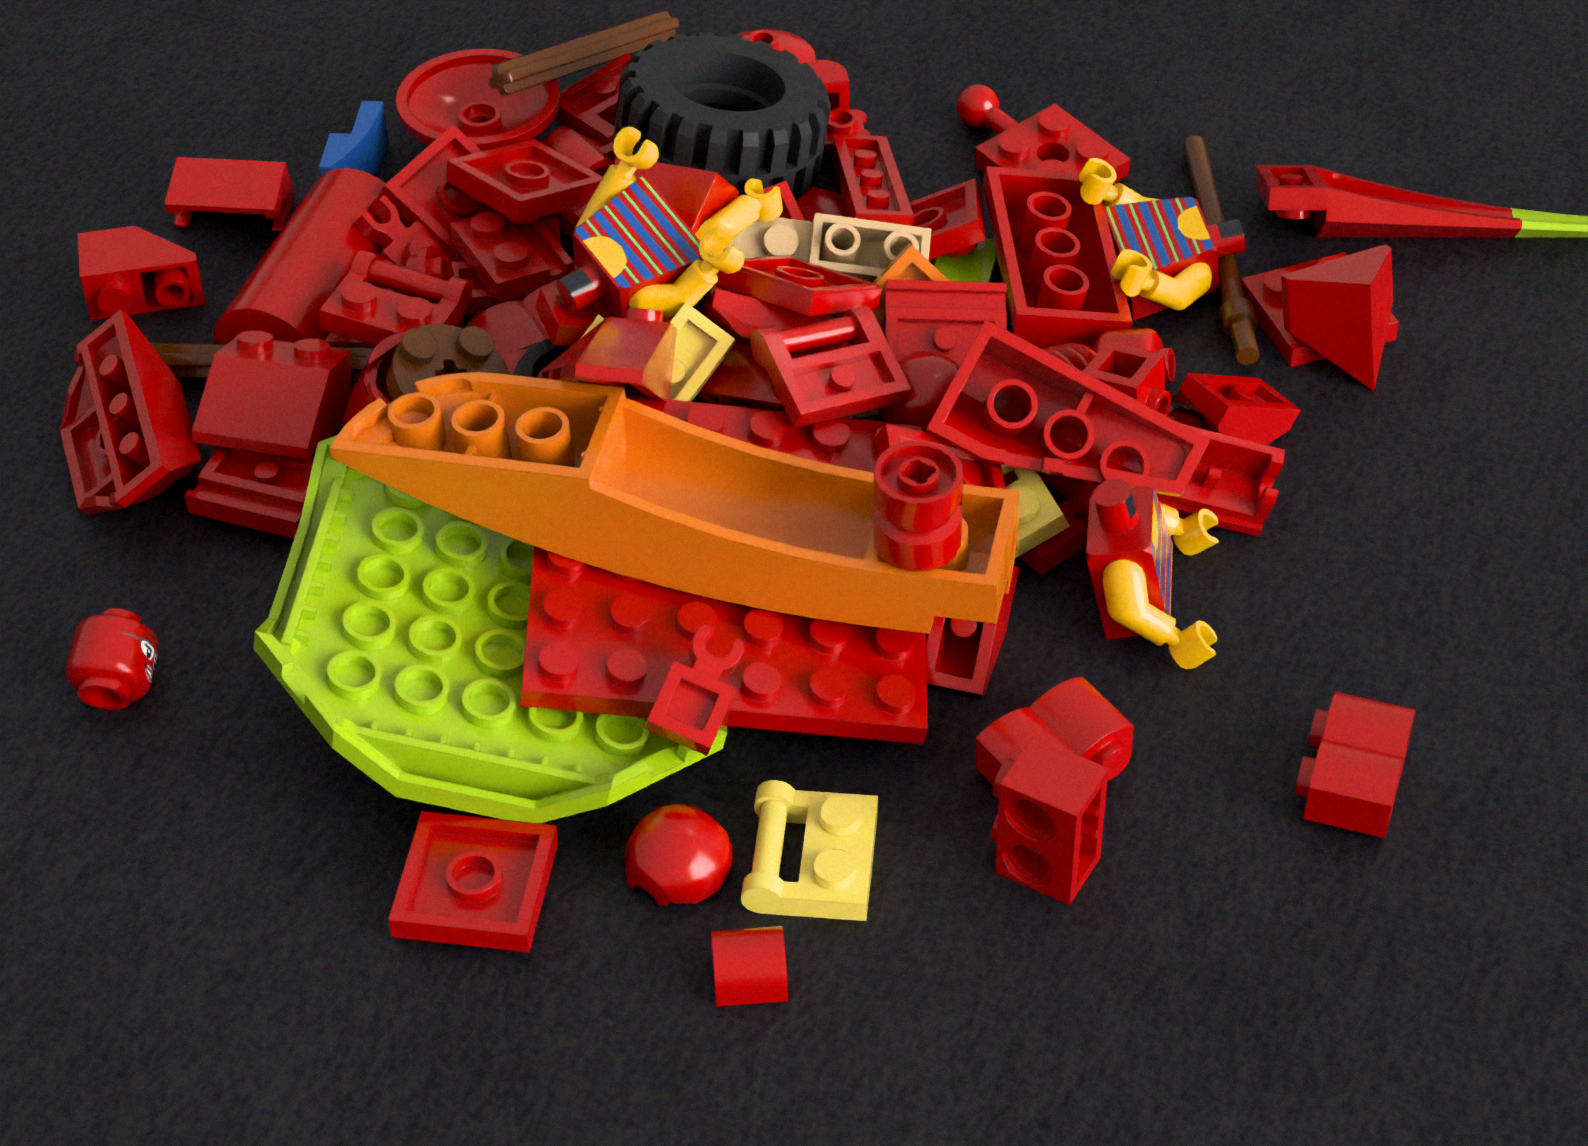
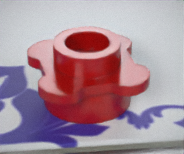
M836 108L831 110L823 151L831 155L832 134L870 136V132L864 129L863 125L867 121L866 114L857 109Z

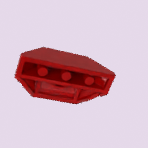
M121 309L118 310L76 346L73 362L78 365V368L68 387L60 427L78 509L86 515L123 509L154 498L175 481L185 477L202 460L198 443L192 442L193 425L180 381L130 316Z

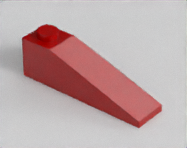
M988 320L984 321L925 430L983 462L1098 483L1111 479H1121L1130 486H1149L1154 488L1156 493L1180 497L1183 494L1210 442V439Z

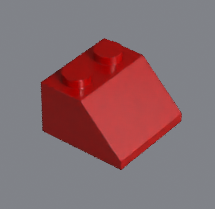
M245 331L239 333L214 355L192 428V442L308 460L316 452L318 442L330 438L344 425L343 417L351 395V351L330 348V343L320 339H303L293 343L273 340V335L264 331Z

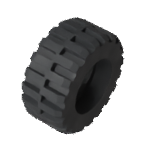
M698 32L696 36L687 37L684 33L672 35L666 42L658 39L649 43L643 50L640 49L626 63V67L622 70L613 144L620 130L629 126L634 127L641 132V137L633 148V155L639 151L645 140H650L658 148L659 157L657 162L717 172L739 191L738 196L745 195L747 180L755 178L762 181L763 189L787 181L797 201L805 192L810 190V187L817 181L819 176L831 103L821 78L817 77L812 67L807 63L800 64L796 55L786 50L780 52L773 49L770 43L760 40L751 42L743 40V36L727 34V37L714 36L713 32Z

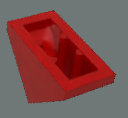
M1384 244L1281 275L1284 329L1362 384L1375 391L1393 305L1392 248Z

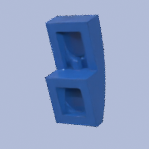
M383 101L361 102L351 134L329 133L319 164L320 176L327 171L339 168L356 169L373 176L376 174L389 148Z

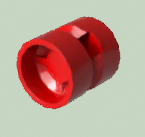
M906 441L891 446L878 457L874 465V548L881 559L893 567L907 571H929L944 566L956 556L961 546L963 465L954 452L943 445L929 441Z

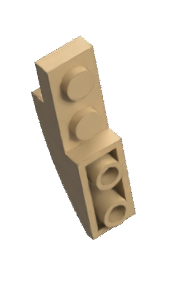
M815 213L812 222L781 217L769 222L755 221L742 231L725 249L729 246H734L743 252L744 258L789 255L873 283L909 243L929 260L931 229Z

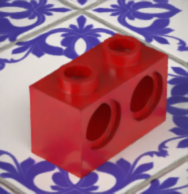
M1035 737L1029 740L1016 760L1008 758L998 771L992 791L993 797L999 799L998 814L990 835L991 841L997 843L995 873L1070 905L1101 858L1109 768Z

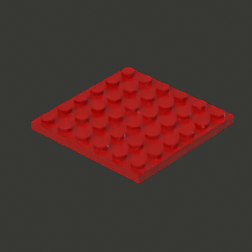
M625 395L628 399L690 424L759 447L820 463L873 473L874 465L878 459L874 439L885 424L922 431V426L850 418H836L794 428L787 413L784 411L671 399L659 401L653 400L650 397ZM534 546L520 706L648 718L673 661L675 660L693 668L689 657V647L697 629L701 625L707 624L711 626V630L705 647L712 656L724 657L728 655L736 638L744 641V652L735 670L729 675L719 678L720 681L737 688L721 725L913 744L924 743L928 730L926 633L815 619L721 601L614 573Z

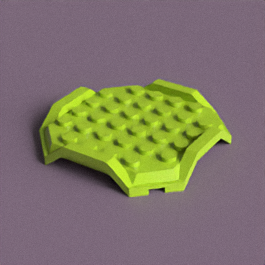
M336 436L318 442L300 523L269 617L255 630L254 650L330 747L392 795L398 798L502 820L540 824L608 806L723 749L727 735V726L724 725L720 726L712 747L706 756L645 729L644 726L648 718L520 706L534 546L427 504L333 459L330 453V446Z

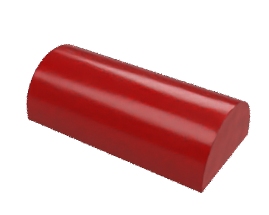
M986 166L983 178V191L1002 283H1007L1005 299L1012 333L1042 349L1069 342L1086 346L1094 345L1098 335L1103 331L1131 329L1133 321L1126 294L1120 288L1121 279H1116L1111 275V270L1117 257L1107 217L1103 209V201L1100 204L1092 205L1083 200L1080 193V188L1083 185L1079 180L1080 173Z
M350 168L333 169L322 174L313 184L217 321L213 334L214 344H227L239 333L245 331H264L272 334L273 340L293 343L303 339H320L325 341L330 332L319 329V309L350 272L352 262L358 251L365 250L379 255L384 250L377 242L366 239L352 224L365 211L376 222L381 223L380 218L370 208L380 199L378 195L386 183L369 173ZM400 218V221L409 228L410 226Z

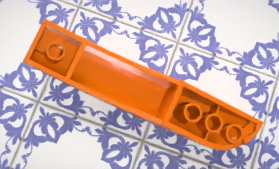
M485 372L455 373L416 381L415 393L405 394L389 404L378 398L367 405L342 428L330 446V453L333 459L427 504L516 540L635 579L764 610L849 624L930 634L935 616L997 624L1003 595L1009 593L1019 523L1020 493L1018 490L963 484L961 546L956 556L944 566L929 571L903 570L893 567L881 559L874 548L873 472L820 463L778 452L690 424L626 398L624 387Z

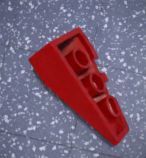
M625 308L624 318L609 316L541 370L538 373V378L624 387L625 395L650 397L653 400L666 401L670 399L677 328L672 323L662 322L663 312L644 308Z

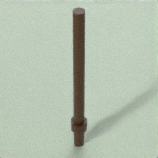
M1197 135L1189 136L1183 142V149L1195 197L1207 225L1224 222L1225 219L1204 139ZM1234 255L1218 258V288L1222 300L1219 316L1223 332L1232 340L1237 361L1242 365H1250L1255 363L1260 356L1254 334L1258 325L1252 302L1245 298Z

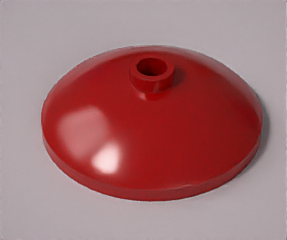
M498 49L456 51L438 56L421 64L405 77L396 95L397 114L404 129L411 136L428 146L454 124L482 151L532 140L543 132L553 122L558 113L560 105L559 86L557 80H553L508 96H502L497 88L492 89L489 84V79L493 77L491 68L497 63L522 56V54Z

